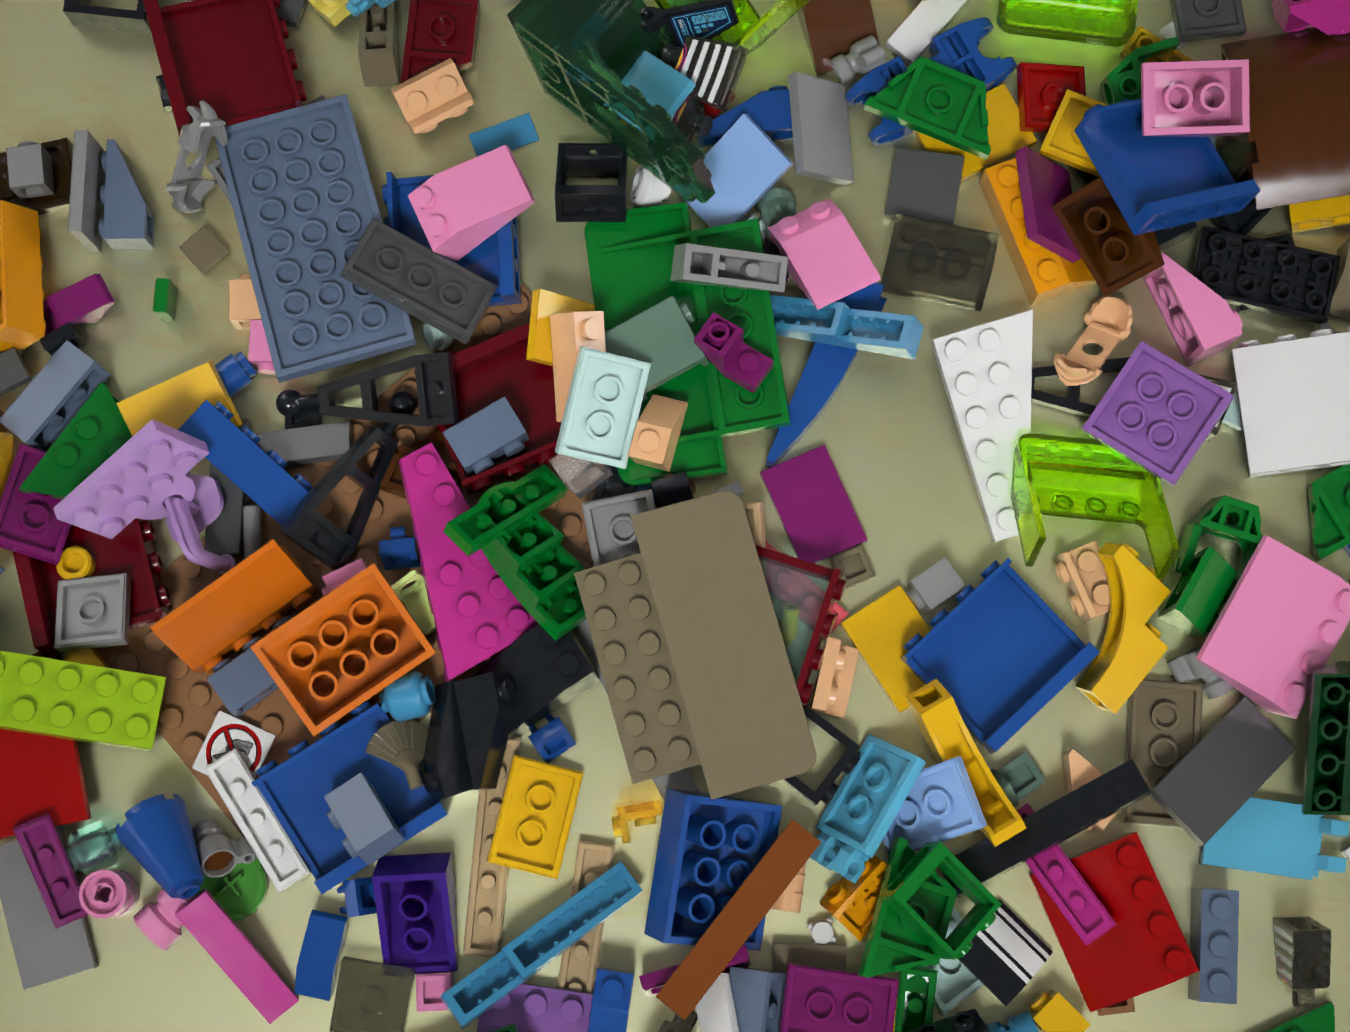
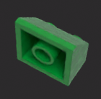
M1209 546L1194 555L1188 572L1181 574L1158 618L1195 639L1205 635V633L1209 634L1219 617L1216 613L1221 603L1224 602L1226 604L1236 586L1233 581L1238 573L1215 549Z

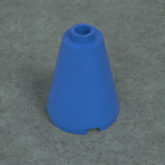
M163 794L156 795L141 801L125 813L127 820L121 827L117 823L115 827L116 836L120 843L171 898L188 899L200 890L204 877L187 806L184 800L177 794H173L175 799H166Z

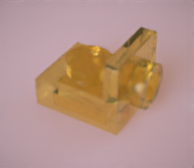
M657 800L617 807L618 815L611 816L615 838L622 837L623 844L631 843L628 821L634 820L635 827L656 824V816L663 815L661 801Z

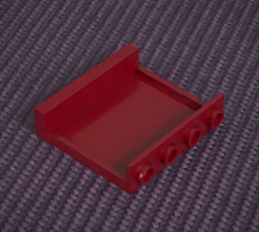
M157 0L143 1L179 137L182 126L193 122L187 107L196 106L200 108L199 102L202 100L210 104L218 118L226 122L224 127L300 107L301 101L307 100L302 80L295 81L293 70L298 69L294 50H287L284 39L289 38L285 19H278L275 10L280 8L279 0H193L159 7Z
M530 322L452 355L459 422L505 396L529 438L524 443L525 447L520 452L510 457L504 454L493 461L494 466L479 474L473 472L468 475L443 433L458 423L437 425L451 459L457 467V473L466 492L471 490L474 493L485 491L493 486L492 481L504 476L506 479L518 477L526 472L525 467L537 462L539 465L548 464L559 457L555 453V448L562 422H557L553 366L526 360Z
M135 518L113 539L71 525L63 550L72 546H79L87 550L95 560V570L91 577L127 573L131 576L129 630L157 622L169 614L168 605L172 604V599L167 585H162L160 572L164 571V566L160 554L157 551L154 552L152 540L156 539V533L151 520ZM13 552L33 646L46 656L58 653L59 651L54 648L58 581L65 579L59 575L55 564Z

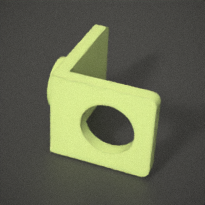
M416 569L412 570L393 584L391 588L399 599L404 602L425 635H429L436 629L430 610L423 573ZM416 581L409 588L401 590L408 583Z

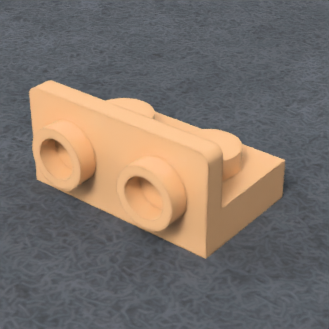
M451 58L390 89L408 126L414 134L430 132L438 126L439 122L448 117L461 116L468 111V107L475 104Z
M1096 540L1069 552L1060 553L1055 558L1057 564L1054 565V570L1061 584H1067L1071 593V597H1069L1071 609L1076 617L1081 616L1084 623L1109 613V587L1102 562L1097 554L1100 548Z
M827 637L824 642L823 650L825 652L818 670L810 708L816 713L844 718L859 650L854 647L841 645L842 640Z

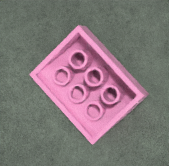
M1263 535L1199 651L1196 660L1265 711L1297 719L1311 693L1313 671L1325 667L1350 620V584L1340 576L1275 539Z

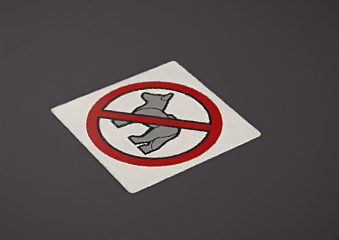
M219 711L192 768L208 775L204 769L206 766L233 749H238L256 779L258 775L256 770L261 768L275 735Z

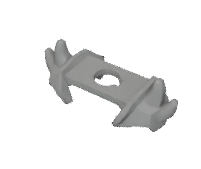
M204 100L199 102L200 108L196 106L187 107L193 122L183 125L181 128L180 137L177 142L181 145L172 181L166 185V191L173 197L174 203H172V207L184 213H195L202 210L201 202L217 184L216 180L203 179L201 175L211 138L215 136L222 146L228 144L227 133L224 127L226 122L218 118L215 110ZM198 149L197 158L191 163L190 167L186 166V158L189 153H196Z

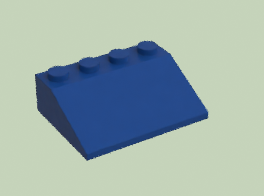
M667 788L644 934L662 943L696 945L778 838L782 805L728 796L711 800L709 793ZM765 917L742 945H746L747 950H761Z

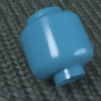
M413 670L385 687L384 691L379 694V700L385 713L389 712L396 721L404 722L426 716L431 710V705L436 703V693L430 677H424L421 672Z

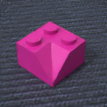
M1272 0L1274 20L1283 32H1298L1304 30L1307 25H1312L1327 35H1344L1350 32V0Z

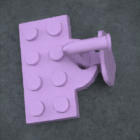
M154 419L150 420L53 508L58 520L109 539H113L135 518L143 520L166 518L171 538L179 543L187 560L218 571L221 574H225L235 567V560L231 555H217L204 550L199 536L206 527L219 517L224 506V497L216 479L192 475L189 472L209 454L206 442Z

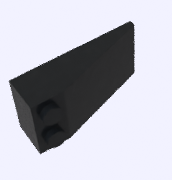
M539 624L523 634L471 676L475 677L490 672L508 674L509 679L512 681L515 688V698L513 699L515 711L507 741L600 682L595 671L569 632L555 641Z

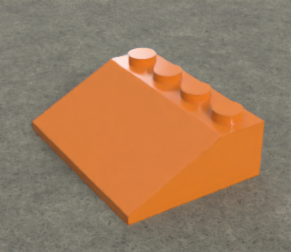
M272 539L150 628L193 671L200 674L204 672L210 674L213 673L212 669L233 651L237 653L243 651V646L254 639L253 637L264 629L266 631L272 630L273 624L283 618V615L293 608L299 610L309 604L314 599L312 594L319 589L296 557Z
M374 562L250 646L313 737L436 653L425 634Z

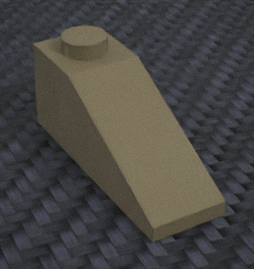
M396 1L384 9L375 3L371 8L360 14L358 57L365 87L399 85Z

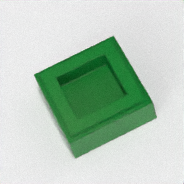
M157 278L155 282L153 311L162 321L175 322L178 288L170 279Z

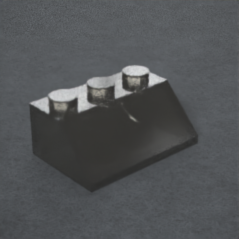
M896 214L881 284L885 285L882 292L981 312L993 269L999 234Z

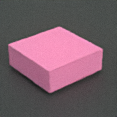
M454 972L416 974L417 1012L448 1010L441 1000V995L454 986Z

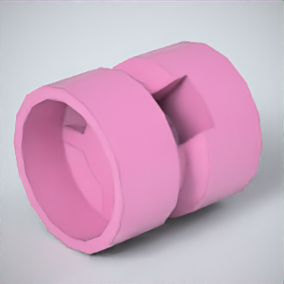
M98 870L92 872L83 880L79 889L81 907L87 914L95 918H111L126 915L136 907L140 897L138 881L132 874L124 870Z
M162 888L157 896L158 903L148 902L133 916V919L139 929L154 944L163 950H168L182 936L181 926L185 927L175 916V913L194 896L188 899L171 898Z

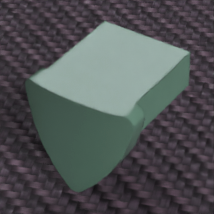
M776 187L771 189L755 204L756 212H760V216L766 224L764 231L766 243H772L768 227L778 223L782 218L796 214V197L792 192L784 188Z
M1026 751L998 770L993 768L990 770L1014 807L1018 805L1020 799L1047 782Z

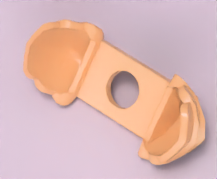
M1102 296L1099 302H1095L1092 305L1090 312L1085 314L1084 322L1088 327L1067 356L1056 353L1054 357L1055 369L1059 379L1066 386H1078L1088 383L1103 372L1100 368L1118 343L1125 340L1131 332L1133 315L1132 307L1121 297ZM1096 343L1103 348V351L1098 355H1088L1082 348L1086 344Z

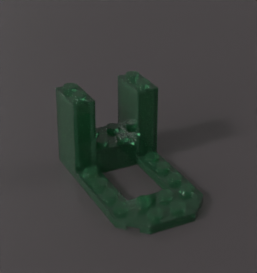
M521 0L507 16L544 92L610 143L617 146L618 149L627 153L631 159L685 200L693 202L697 198L700 203H706L715 194V190L710 180L712 174L705 167L703 161L705 156L702 151L684 137L671 122V116L662 106L656 104L653 107L646 102L644 95L635 86L630 85L626 87L621 83L644 50L659 59L675 43L668 25L666 24L654 33H645L642 30L641 22H647L651 19L643 20L640 15L641 9L647 7L643 0ZM605 102L637 125L641 131L632 124L628 126L623 124L617 113L609 106L604 107L603 104Z

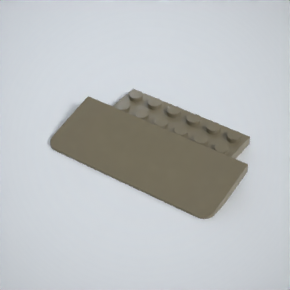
M720 491L631 515L641 553L575 572L574 576L632 784L701 765L710 798L713 800L804 774L811 770L816 762L815 746L746 511L740 497L730 491Z

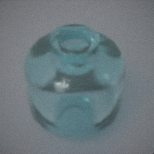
M94 822L72 832L68 838L69 844L64 845L74 871L81 870L87 876L92 872L104 870L115 865L118 861L116 850L123 848L116 836L115 828L107 830L101 822Z

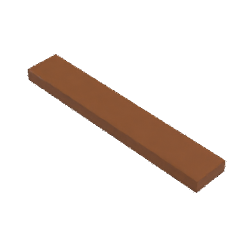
M792 819L662 987L656 998L685 1021L817 849L821 841Z

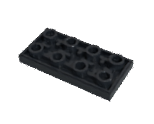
M1202 226L1199 232L1191 274L1225 299L1228 304L1321 324L1328 322L1340 256Z

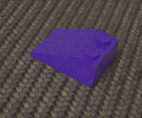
M451 852L382 856L379 858L372 875L385 975L458 971L456 894Z

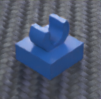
M405 526L391 527V540L379 541V554L384 569L395 570L420 567V553L415 537L408 538V535H405Z
M551 714L546 716L549 723L539 730L535 725L529 727L531 735L528 736L546 763H549L576 744L560 718H554Z
M372 877L343 881L344 886H340L337 889V893H345L346 906L339 908L340 913L347 914L348 918L377 913Z

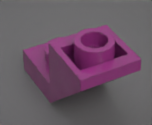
M93 274L50 295L44 301L45 335L68 322L73 325L98 322L115 301L100 274Z
M713 312L694 338V344L723 376L748 391L755 393L773 368L774 360L743 343L744 330Z

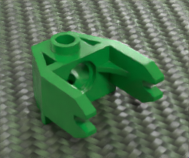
M1178 37L1134 49L1101 82L1100 88L1105 104H1117L1125 99L1130 101L1141 99V63H1144L1147 59L1176 50L1180 46ZM1123 87H1126L1129 92H1126Z
M1226 495L1211 498L1184 526L1174 560L1173 571L1179 573L1188 572L1193 562L1199 538L1207 533L1238 543L1241 553L1235 569L1238 574L1233 581L1236 585L1263 537L1260 531L1261 517L1259 506Z

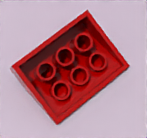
M0 729V840L16 836L13 826L47 812H50L56 827L92 819L77 740Z
M1137 832L1123 834L1069 858L1117 923L1116 926L1088 946L1078 936L1034 873L1029 875L1090 1013L1166 986L1199 971Z

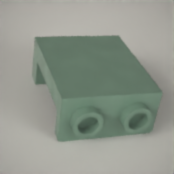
M674 296L665 299L605 332L607 353L651 363L642 402L648 399L647 392L699 364H702L703 367L710 364L704 353L694 344L696 335L689 324L695 320L685 302L679 305Z

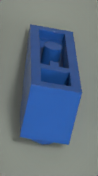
M786 86L771 87L768 91L758 93L710 121L712 123L710 133L707 136L701 134L696 136L697 148L713 147L743 114H748L773 142L793 140L789 89Z
M603 967L597 968L588 1032H626L635 972Z

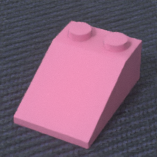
M1249 59L1141 63L1142 136L1214 137L1236 136L1250 132Z
M503 145L433 175L408 195L433 252L454 261L460 260L536 202L507 145Z
M830 198L825 201L816 202L810 208L793 216L782 218L778 223L768 227L772 243L778 248L780 256L788 257L787 270L789 275L817 310L881 280L880 274L844 214Z
M1161 253L1165 264L1146 274L1142 279L1186 366L1189 367L1225 351L1243 333L1241 330L1242 321L1236 310H1231L1225 299L1166 254Z

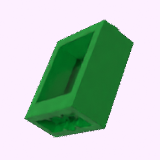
M941 841L926 842L880 894V897L941 959L952 960L960 959L969 952L973 946L971 940L979 931L986 930L995 921L996 915L994 913L1002 905ZM937 866L975 904L945 940L907 903Z

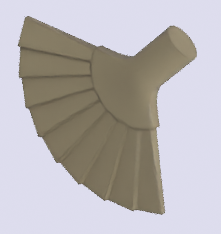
M392 721L379 728L367 743L365 752L402 769L406 775L410 790L424 786L418 767L424 758L428 727L415 721Z

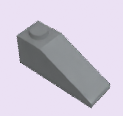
M689 243L674 245L671 281L783 293L785 292L788 257Z

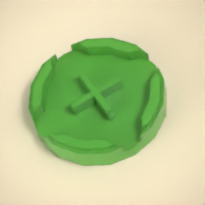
M255 856V860L252 863L236 864L230 873L219 878H211L203 873L204 881L195 896L206 888L233 921L243 920L255 913L265 901L269 888L268 874Z

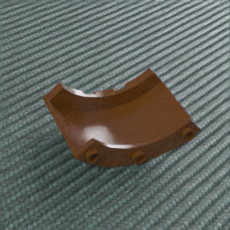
M1317 28L1298 32H1288L1220 44L1222 60L1249 59L1250 132L1241 135H1246L1247 143H1250L1252 152L1245 154L1248 180L1254 179L1260 189V192L1250 201L1256 210L1350 195V32L1344 35H1327Z

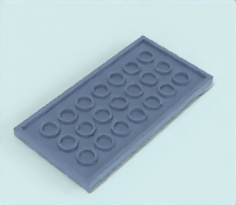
M347 94L226 126L228 144L222 146L216 137L215 141L276 378L279 383L417 345L407 312L340 277L344 266L371 220L375 218L383 223Z

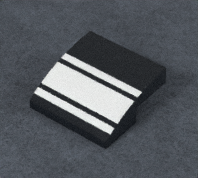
M998 900L1002 905L994 913L996 915L995 921L986 930L979 931L971 940L973 943L972 948L958 960L1007 1007L1039 971L1053 951L1001 900Z

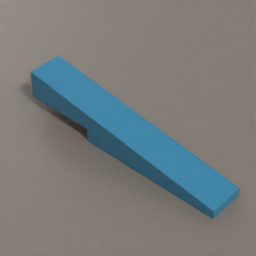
M771 295L778 336L913 360L916 358L924 326L913 315L850 309L842 302H833L817 310L812 302L806 298Z
M620 861L504 946L501 952L441 995L442 1002L463 1030L642 893L643 890Z

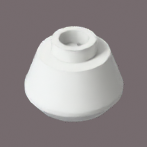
M650 161L644 162L637 167L633 175L630 199L638 208L658 206L662 200L667 201L669 198L672 182L668 180L667 173Z

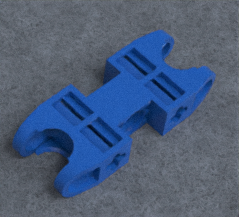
M987 17L958 24L932 38L928 50L932 56L929 58L930 60L985 82L986 92L1002 83L1017 67L1013 57H1006L1002 60L1000 57L993 59L987 58L979 52L977 48L980 44L979 40L988 35L994 28ZM898 56L871 70L856 82L845 95L849 105L854 106L859 103L865 105L868 98L877 95L894 77L908 70L901 57ZM883 118L881 119L882 123L876 126L868 134V137L873 145H882L902 139L912 134L914 130Z

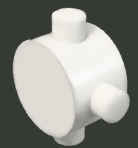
M826 917L825 921H819L815 924L811 921L809 922L807 928L811 930L812 944H826L828 942L834 944L837 937L833 935V928L831 926L833 920Z

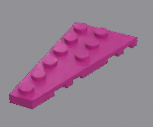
M431 442L401 458L399 466L407 503L410 505L415 540H417L421 556L420 563L430 610L435 621L438 635L436 638L445 668L444 675L446 682L511 645L523 634L537 626L538 623L505 585L482 549L467 556L443 532L447 522L471 508Z

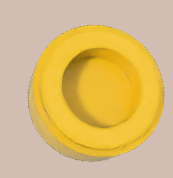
M79 546L66 548L62 551L59 563L56 565L57 572L65 580L91 577L95 570L94 557L87 550Z

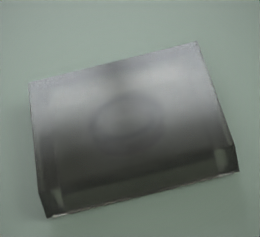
M344 956L341 960L329 1031L405 1032L416 969Z

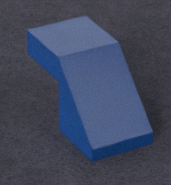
M312 909L297 963L295 994L326 1001L331 1000L335 986L337 962L345 946L348 917Z

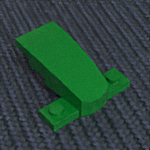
M544 464L516 482H504L488 489L476 506L447 522L443 532L467 556L482 549L494 570L517 600L556 641L587 620L574 576L575 572L585 570L586 567L560 545L564 535L538 514L563 498L569 488Z

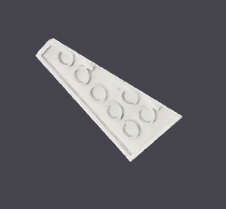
M1033 309L931 340L992 542L1029 532Z

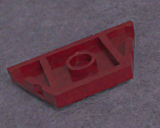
M410 0L400 84L449 58L454 61L458 72L473 67L480 7L479 0Z

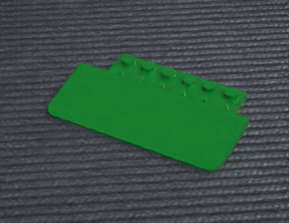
M687 203L626 209V222H587L584 234L595 311H603L605 332L665 299L674 296L679 305L685 302L695 320L689 325L695 335L699 333L714 312L744 330L743 343L774 360L773 368L755 393L748 391L723 376L708 359L709 365L703 367L702 364H699L647 392L648 399L641 404L638 419L653 394L688 403L670 472L685 468L688 480L728 475L723 437L791 425L770 291L671 281L674 245L689 243L764 253L758 218L692 231ZM630 457L628 458L626 469L617 467L621 479L632 486L651 484L650 478L669 473L668 471L636 464Z

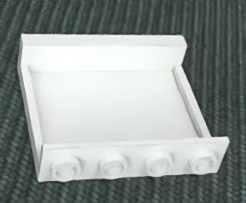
M1350 326L1347 327V332L1333 334L1332 329H1323L1311 332V337L1296 339V335H1283L1274 338V343L1260 345L1259 340L1244 341L1238 343V348L1232 349L1231 357L1234 363L1249 478L1350 464Z

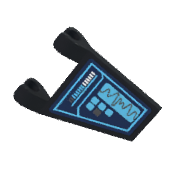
M708 0L664 10L649 6L642 8L640 11L643 20L651 19L647 22H641L642 30L645 33H654L666 24L668 25L674 42L660 40L655 43L657 53L665 52L655 57L667 65L672 64L666 61L671 47L682 51L684 48L685 55L686 49L688 53L693 39L698 40L697 48L704 44L705 41H709L739 23V17L732 0Z

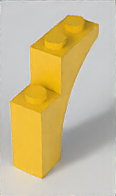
M1106 542L1097 554L1102 562L1109 587L1110 606L1107 629L1099 649L1100 653L1075 687L1099 709L1116 714L1169 648L1159 639L1161 633L1154 626L1147 623V621L1171 591L1162 583L1164 578L1160 573L1149 566L1145 567L1138 560L1139 554L1134 548L1126 543L1114 544Z
M935 679L907 695L905 698L937 764L958 756L962 757L988 825L981 828V831L994 847L1025 830L1026 826L1022 817L1007 798L987 766L951 694Z

